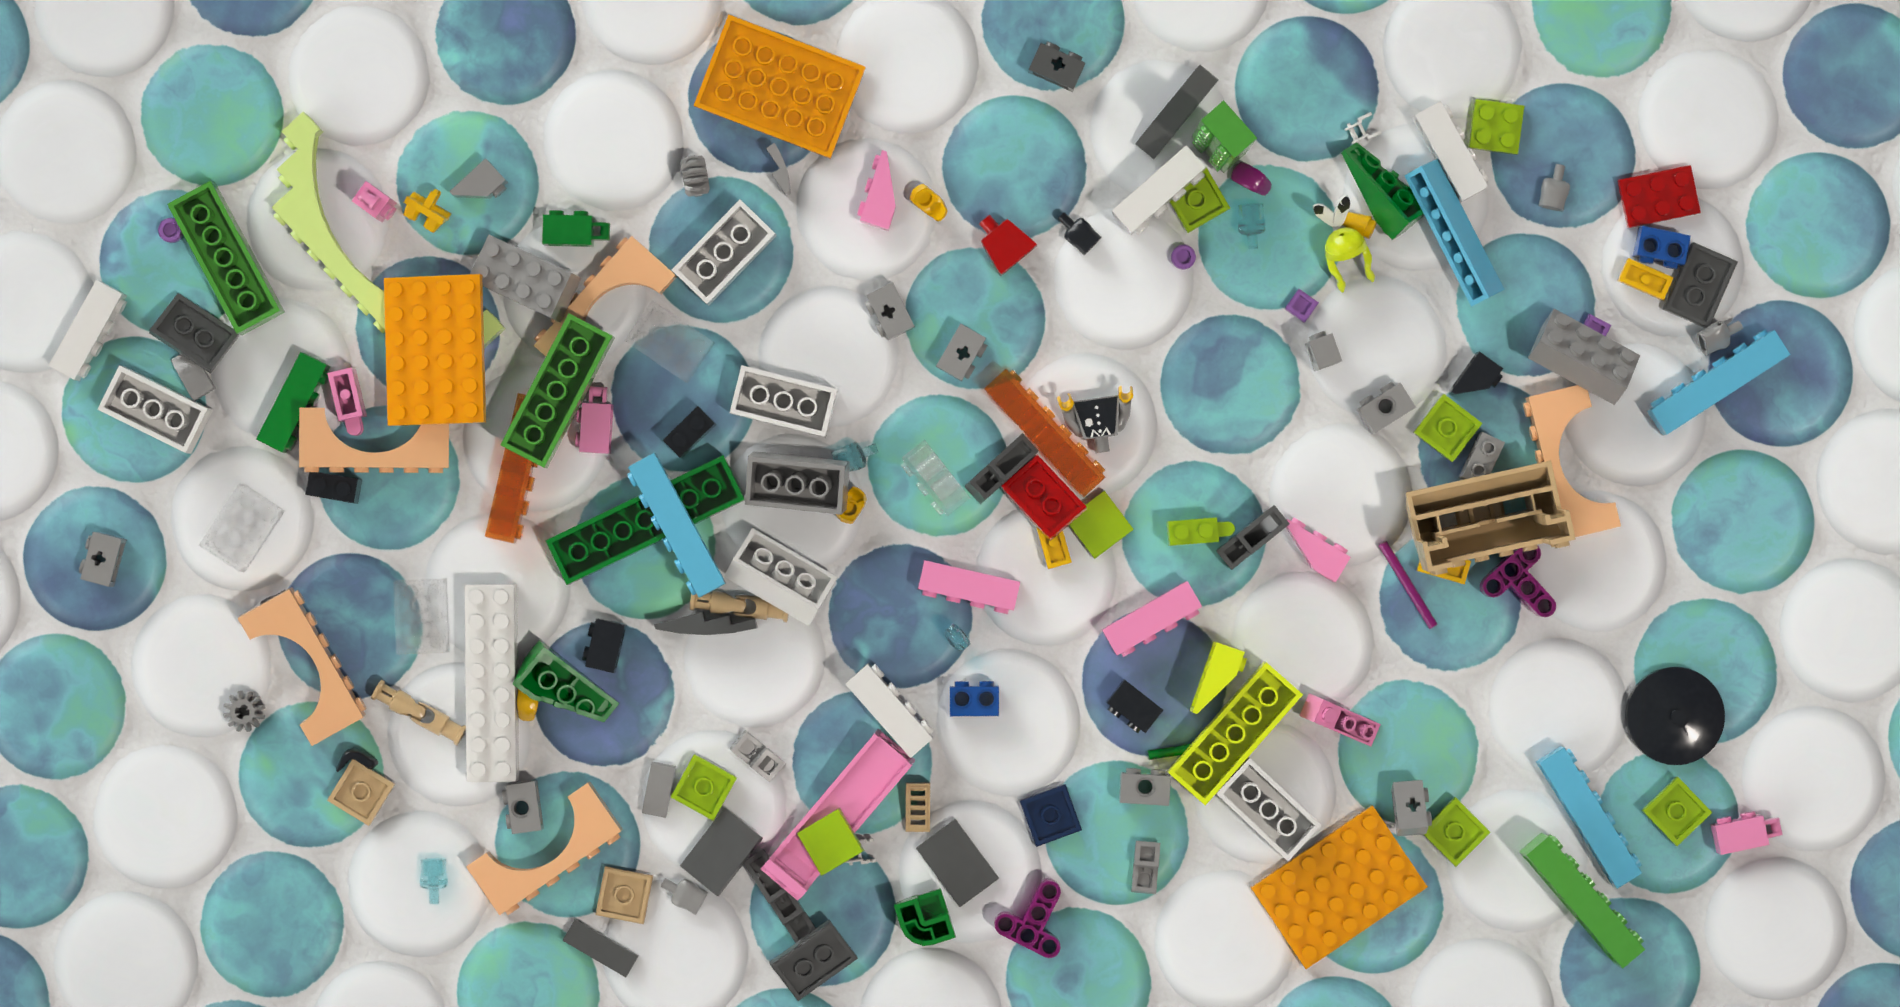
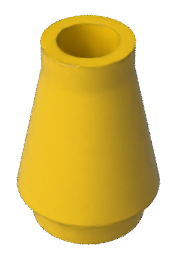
M1348 212L1342 225L1353 228L1363 237L1370 239L1377 223L1372 219V216Z

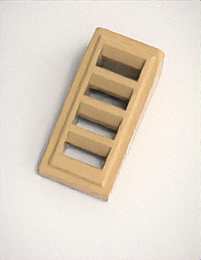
M906 782V832H930V783ZM911 791H925V796L911 795ZM911 800L925 801V805H911ZM911 810H925V815H911ZM911 820H925V825H911Z

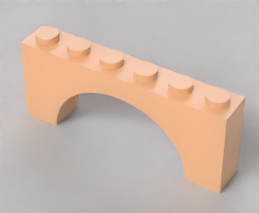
M631 236L629 239L625 237L616 247L618 252L613 257L609 255L601 263V271L596 276L592 274L584 282L585 289L580 294L576 292L573 295L561 323L551 319L552 326L547 331L545 329L541 330L534 340L537 342L534 347L544 356H547L568 313L585 321L596 301L615 288L625 285H642L662 295L677 276L634 237Z
M1575 385L1526 397L1523 409L1525 416L1530 417L1532 424L1529 427V434L1531 440L1536 441L1538 449L1535 451L1536 462L1541 463L1551 460L1561 509L1570 511L1575 537L1620 527L1616 503H1597L1581 496L1568 483L1560 465L1559 445L1565 427L1576 414L1592 407L1588 390Z
M299 408V467L304 468V472H319V468H329V472L343 473L344 468H354V473H369V468H379V473H394V468H404V473H419V468H428V473H443V468H449V424L420 425L414 436L402 446L390 451L373 453L354 449L339 440L327 423L325 408Z
M293 587L242 614L238 620L250 640L262 635L283 636L303 647L313 659L320 676V698L314 712L300 724L311 746L362 719L365 716L364 710H366V706L360 696L356 698L352 691L354 685L349 676H343L339 669L342 665L336 654L331 655L327 647L330 644L323 633L319 634L315 627L317 621L311 612H306L302 605L305 603L303 596L298 590L294 591Z
M591 782L586 783L568 796L574 811V829L568 845L553 861L536 868L520 869L505 865L488 851L466 866L499 915L504 912L507 915L511 914L519 908L518 902L524 898L530 901L540 894L538 888L544 884L550 887L560 880L558 876L560 873L566 870L569 874L579 867L578 861L586 856L589 860L600 852L599 846L605 842L611 845L621 838L618 833L623 830Z

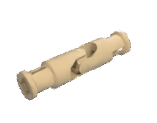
M713 591L700 598L697 594H691L690 610L693 611L695 608L710 610V613L716 614L734 611L733 614L741 617L763 620L776 618L782 619L786 623L788 621L789 614L757 596L736 595L735 597L737 598H733L725 592ZM746 599L755 602L756 610L754 613L744 614L747 606Z
M384 680L378 683L371 696L372 700L377 699L388 705L390 710L400 715L411 716L410 719L430 732L454 741L456 746H458L466 732V725H458L449 720V716L425 703H415L409 694L389 687L385 684ZM427 709L432 711L435 717L431 723L420 722L426 716Z

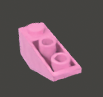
M882 150L880 156H875L872 169L876 171L873 179L868 178L864 191L868 193L866 202L861 201L857 215L861 216V223L889 231L896 205L887 151Z
M1293 518L1292 521L1286 519L1290 523L1286 529L1312 570L1330 581L1336 582L1351 558L1346 554L1348 550L1337 543L1334 546L1325 542L1327 537L1315 530L1313 533L1308 532L1304 529L1306 525L1296 518Z
M1308 694L1299 715L1368 746H1372L1381 725L1312 694Z

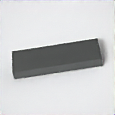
M577 919L574 920L562 940L625 978L639 956Z

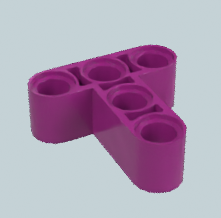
M1539 546L1538 549L1534 550V556L1530 560H1526L1523 557V548L1514 549V554L1504 558L1480 582V591L1487 597H1498L1510 587L1536 616L1549 617L1556 610L1555 600L1528 571L1541 557ZM1508 563H1512L1516 567V573L1512 577H1508L1504 571ZM1491 579L1495 580L1498 584V589L1494 593L1488 592L1486 588L1487 582ZM1525 581H1529L1533 587L1532 592L1528 595L1521 591V585ZM1542 599L1547 600L1549 603V609L1545 613H1541L1538 609V603Z
M1052 879L1042 881L1023 918L1009 912L999 913L994 921L996 931L1000 935L1043 957L1053 958L1057 956L1061 948L1058 938L1043 929L1060 897L1061 890L1059 884ZM1051 884L1056 887V894L1054 896L1046 897L1043 895L1042 891L1046 885ZM1038 906L1044 908L1045 916L1041 919H1035L1031 915L1033 908ZM1004 917L1011 919L1013 923L1011 928L1002 930L998 926L1000 919ZM1027 928L1033 930V939L1030 941L1021 939L1020 934L1022 930ZM1053 940L1056 943L1055 950L1052 952L1044 951L1042 948L1044 941Z

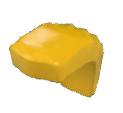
M920 184L911 192L910 200L927 215L938 222L945 218L948 212L945 202L925 184Z
M852 486L848 491L847 510L842 515L836 514L841 522L853 524L866 504V494L860 488Z
M518 689V717L523 721H532L535 718L539 701L532 700Z

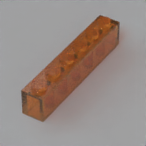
M1005 369L984 390L1079 494L1085 497L1105 478L1102 473L1106 470L1097 460L1093 463L1086 456L1089 453L1080 442L1075 444L1069 438L1072 433L1065 425L1061 424L1058 426L1053 418L1056 416L1047 406L1042 408L1036 402L1039 397L1030 388L1025 390L1021 386L1020 382L1022 379L1014 370L1009 372Z
M517 394L511 423L526 396L524 394ZM505 448L485 537L516 543L517 539L521 540L524 525H521L522 516H526L528 513L530 501H526L528 491H533L535 477H532L534 467L538 468V464Z

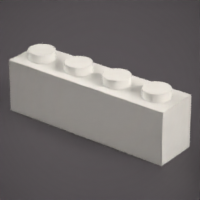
M1440 101L1416 114L1412 119L1435 160H1439L1461 203L1488 187L1487 182L1489 180L1484 170H1479L1474 161L1477 158L1471 147L1467 148L1464 144L1463 139H1465L1461 128L1454 126L1451 120L1453 114L1447 104L1443 106Z
M96 280L48 366L73 380L80 381L81 378L84 379L91 369L89 363L93 356L97 357L102 350L103 344L101 342L104 336H108L115 326L113 320L117 313L121 314L127 304V301H125L127 295L102 281Z

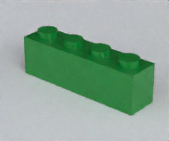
M300 352L256 440L282 453H287L288 450L292 451L298 440L295 435L299 430V408H310V406L314 407L320 397V394L317 392L321 384L325 385L329 380L327 373H330L329 369L331 366Z

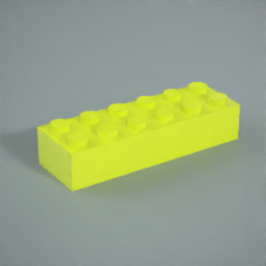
M1264 661L1167 772L1206 805L1303 694Z

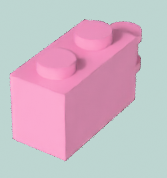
M365 181L352 199V202L381 222L385 219L389 220L396 211L394 206L397 202L367 181Z
M351 367L327 373L338 421L345 422L347 432L350 435H361L364 431L362 417H367L356 369Z
M590 386L589 403H582V408L577 410V422L581 423L580 432H576L575 447H579V452L611 454L614 405L607 404V387ZM594 396L602 397V404L594 403Z
M1755 811L1740 814L1741 818L1733 820L1731 816L1716 819L1717 823L1710 824L1716 853L1720 855L1769 845L1768 838L1783 835L1779 817L1764 820V817L1759 814L1756 815ZM1770 824L1772 831L1767 833L1765 826Z

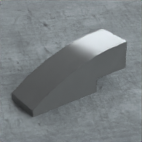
M1022 433L964 487L982 504L1037 454L1039 450Z
M1273 505L1219 547L1216 552L1228 567L1233 570L1290 523L1277 507Z

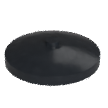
M1666 667L1651 672L1636 684L1626 705V727L1633 743L1647 757L1668 765L1689 764L1707 755L1719 741L1725 723L1724 704L1716 687L1702 674L1682 667Z

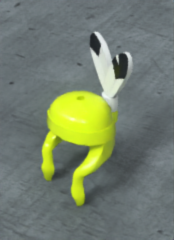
M1344 195L1338 200L1334 212L1323 204L1313 205L1315 215L1333 227V232L1326 241L1325 257L1329 272L1337 280V287L1342 293H1344L1346 284L1334 261L1348 260L1362 253L1365 262V275L1371 282L1375 280V275L1371 270L1372 255L1364 237L1353 228L1342 227L1350 208L1348 195Z

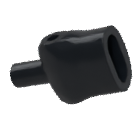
M1065 212L1058 218L1067 228L1064 238L1083 255H1086L1102 238L1084 218H1079L1074 222Z

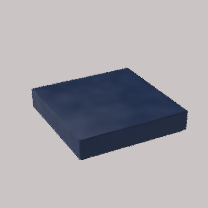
M1066 784L1019 800L1036 847L1082 831Z

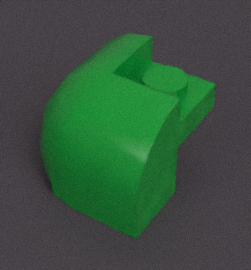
M941 888L920 895H914L894 904L901 930L905 937L913 943L929 946L956 938Z

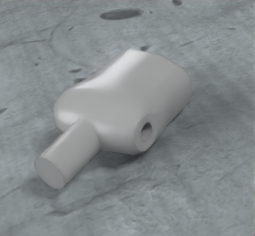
M1556 164L1553 178H1545L1543 180L1539 207L1554 211H1564L1565 202L1570 190V184L1562 180L1565 170L1564 165Z
M1723 321L1715 322L1696 334L1698 346L1705 355L1725 349L1730 345V336L1742 330L1743 326L1740 321H1736L1729 326Z
M665 878L661 884L662 888L673 893L671 901L675 906L686 909L695 915L708 892L687 879L681 880L677 885Z

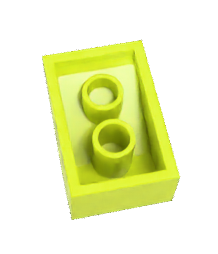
M1213 641L1189 711L1198 714L1237 676L1238 671L1243 672L1247 658L1243 657L1245 652Z

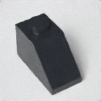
M1480 351L1476 352L1448 393L1456 395L1486 390L1491 386L1495 388L1503 377L1500 374L1503 368Z

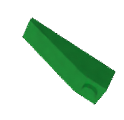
M1357 142L1343 150L1341 154L1376 223L1392 240L1406 232L1424 216L1410 186H1407L1398 179V173L1394 170L1389 172L1381 166L1380 160Z
M541 640L535 644L524 658L513 682L516 688L532 700L542 701L560 709L564 708L601 722H605L619 705L618 701Z

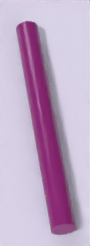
M1385 541L1378 545L1428 628L1431 629L1438 625L1388 542Z

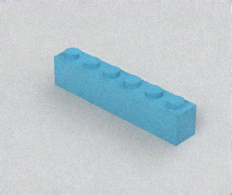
M1439 160L1431 161L1404 175L1471 307L1505 290Z
M1766 329L1753 336L1754 342L1746 345L1744 342L1732 350L1734 355L1727 359L1725 356H1722L1712 363L1713 368L1705 372L1703 369L1691 377L1693 381L1686 386L1684 383H1681L1671 389L1673 394L1666 399L1661 396L1651 402L1652 408L1647 410L1661 434L1668 435L1791 355L1776 331L1767 332Z
M656 453L628 467L630 473L627 476L633 487L638 485L642 494L639 495V498L645 509L650 507L654 516L650 518L657 530L662 529L666 536L662 540L669 552L673 550L678 558L674 562L681 574L686 573L689 579L686 585L691 594H697L700 598L726 584Z
M1560 746L1537 760L1536 763L1611 885L1618 889L1642 874L1639 869L1642 864L1634 853L1630 854L1626 846L1629 843L1621 832L1618 834L1614 829L1613 825L1616 822L1608 811L1605 813L1601 808L1600 804L1603 801L1596 791L1592 792L1588 787L1587 783L1590 780L1583 770L1579 771L1574 764L1577 759L1573 752Z

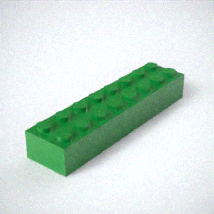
M724 455L671 480L694 525L745 501L742 490ZM639 496L545 540L566 585L581 580L662 541L666 537L662 529L657 530L650 518L654 514L650 507L645 509Z

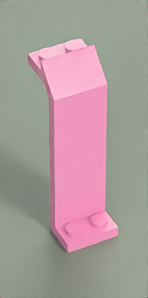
M877 729L869 741L761 867V870L798 901L820 875V872L797 833L839 808L855 833L911 768L915 759L913 757L910 758L899 745L880 729Z

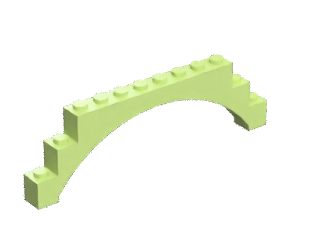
M302 112L281 131L286 136L283 139L292 150L295 148L298 150L277 168V171L281 174L278 177L287 188L290 186L293 188L272 206V209L276 212L273 216L282 226L287 224L293 230L290 233L291 236L299 244L304 242L309 247L307 253L316 262L319 259L326 266L323 270L333 280L337 278L343 284L340 286L341 290L349 298L354 296L359 301L357 307L366 316L370 313L376 320L373 324L380 332L385 333L384 291L373 284L353 265L335 239L324 215L319 197L316 168L318 140L323 131L305 112ZM487 309L483 312L484 348L506 329Z

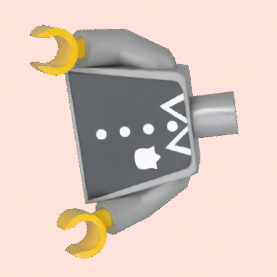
M1119 386L1118 395L1073 401L1070 393H1067L1069 399L1066 402H1061L1058 396L1057 401L1062 409L1065 424L1075 436L1082 437L1083 440L1093 439L1095 453L1110 451L1108 437L1117 436L1118 432L1124 429L1129 419L1133 387L1130 386L1129 393H1123L1122 386Z

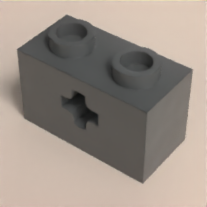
M1047 42L1046 45L1040 43L1028 73L1073 92L1085 66V62L1081 61L1083 57L1073 52H1069L1067 55L1059 51L1060 47L1051 42ZM1058 60H1061L1062 66L1065 68H1059L1058 71H1055L1054 65L1051 62L1056 63Z

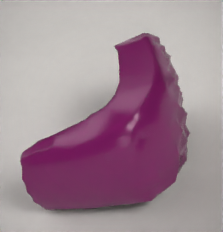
M1240 162L1233 168L1231 180L1262 196L1268 194L1272 184L1261 171L1245 162Z

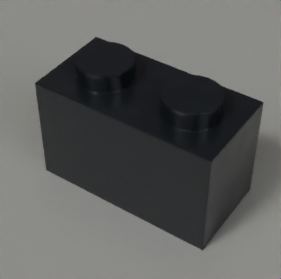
M697 406L663 441L679 458H683L717 424Z
M309 472L305 495L358 504L362 480L321 472Z
M596 618L595 623L591 622L588 636L592 637L590 646H585L582 660L586 661L585 667L616 673L627 625Z
M1123 679L1106 701L1110 705L1107 710L1117 718L1121 715L1127 718L1129 722L1126 725L1136 733H1139L1140 730L1146 733L1163 712L1162 708L1125 679Z

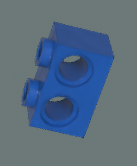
M1641 226L1638 228L1633 257L1639 258L1638 262L1653 264L1654 261L1662 262L1665 268L1677 269L1678 266L1685 265L1691 235ZM1647 239L1651 240L1655 245L1652 253L1644 249V242ZM1670 244L1678 248L1679 253L1677 257H1671L1668 254Z
M955 681V686H950V717L999 716V686H994V681H979V686H969V681ZM959 692H965L969 696V702L964 706H960L955 702V696ZM983 692L992 693L994 696L992 704L987 706L981 704L979 701L980 695Z

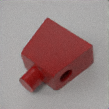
M988 215L979 223L988 234L981 240V244L1000 276L1037 247V244L1008 219L998 225L993 217Z

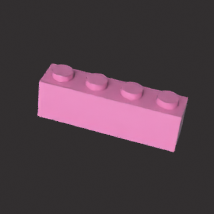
M924 560L918 589L923 590L922 595L936 598L937 594L947 596V601L960 603L961 599L971 601L970 606L984 609L985 604L995 606V612L1008 614L1009 610L1014 611L1020 582Z
M1185 581L1101 630L1115 654H1122L1125 657L1136 650L1134 647L1136 644L1143 642L1146 645L1157 638L1155 635L1157 632L1163 629L1165 632H1168L1177 627V621L1183 617L1189 620L1200 614L1198 609L1202 605L1189 582Z

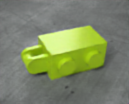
M1217 517L1166 522L1168 546L1219 542V537L1231 536L1235 531L1233 523L1217 522Z

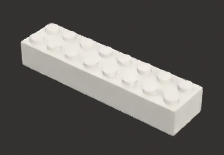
M517 584L464 585L467 782H516L519 780V717L517 711L518 688L513 685V682L518 673Z

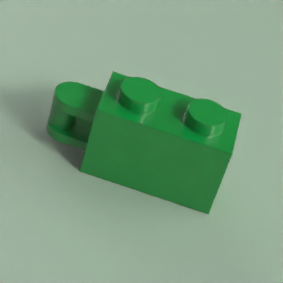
M550 210L549 215H543L542 244L544 246L594 247V241H610V223L594 222V217L589 216L588 211H574V215H564V211ZM594 227H600V236H594Z

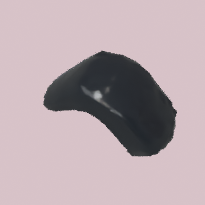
M353 747L343 753L336 771L339 772L350 759L360 762L368 769L375 768L378 765V760L371 754H368V752Z

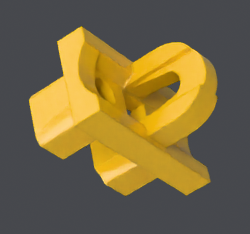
M436 188L429 193L427 198L413 192L410 196H406L403 202L407 204L403 215L415 221L420 213L424 214L428 218L423 226L432 233L436 232L442 224L449 220L451 213L436 205L441 195V192Z

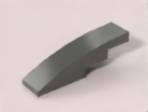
M1199 65L1135 144L1151 158L1155 159L1219 79Z
M704 612L654 624L657 630L695 635L729 634L758 628L756 619L732 625L730 615L706 621Z
M762 849L747 859L744 865L767 902L772 906L782 924L786 927L795 943H797L815 930L816 927L800 902L761 870V867L770 858L766 851Z

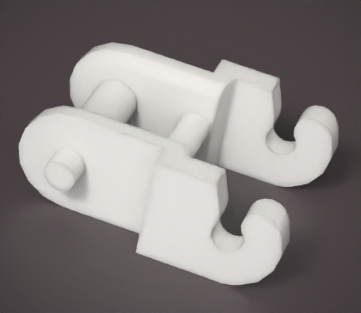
M1371 112L1359 117L1357 123L1353 125L1347 124L1348 127L1344 130H1349L1354 140L1351 144L1356 142L1360 144L1359 141L1365 138L1368 141L1381 134V131L1372 135L1366 134L1361 124L1362 120L1372 115ZM1356 126H1359L1363 134L1360 138H1358L1354 130Z
M873 838L859 840L860 843L874 841ZM860 853L858 854V858H851L845 863L853 865V862L861 861V864H868L871 862H877V860H863L862 855Z

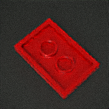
M1691 165L1618 180L1627 228L1701 213Z
M1038 454L1001 486V489L1050 541L1087 510L1086 505Z

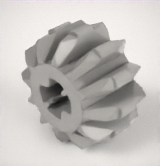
M693 155L683 158L680 165L686 195L688 197H698L708 194L710 187L703 156Z
M238 691V699L234 695H230L229 700L232 704H224V708L229 709L230 712L223 714L224 718H232L228 722L229 727L237 723L236 731L240 732L244 726L246 732H250L252 730L251 724L256 728L260 726L256 718L265 719V715L259 713V710H263L266 707L265 705H257L261 700L260 696L252 700V691H248L246 696L243 691ZM247 706L246 710L250 711L249 715L242 717L243 713L239 712L240 708Z

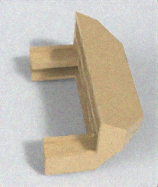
M1551 460L1406 492V509L1420 563L1424 571L1430 572L1433 575L1447 573V568L1466 565L1465 560L1475 559V562L1486 561L1490 559L1489 555L1499 553V557L1514 554V549L1523 548V552L1538 549L1537 544L1541 543L1561 548L1569 546V541L1576 540L1570 511L1561 509ZM1524 497L1526 510L1505 514L1503 501ZM1455 512L1457 525L1441 528L1439 515Z

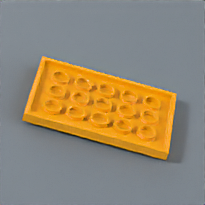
M728 14L693 106L831 159L866 67Z
M482 275L384 278L388 426L486 423Z
M1371 805L1251 886V889L1304 968L1308 969L1425 890L1428 886L1374 806Z

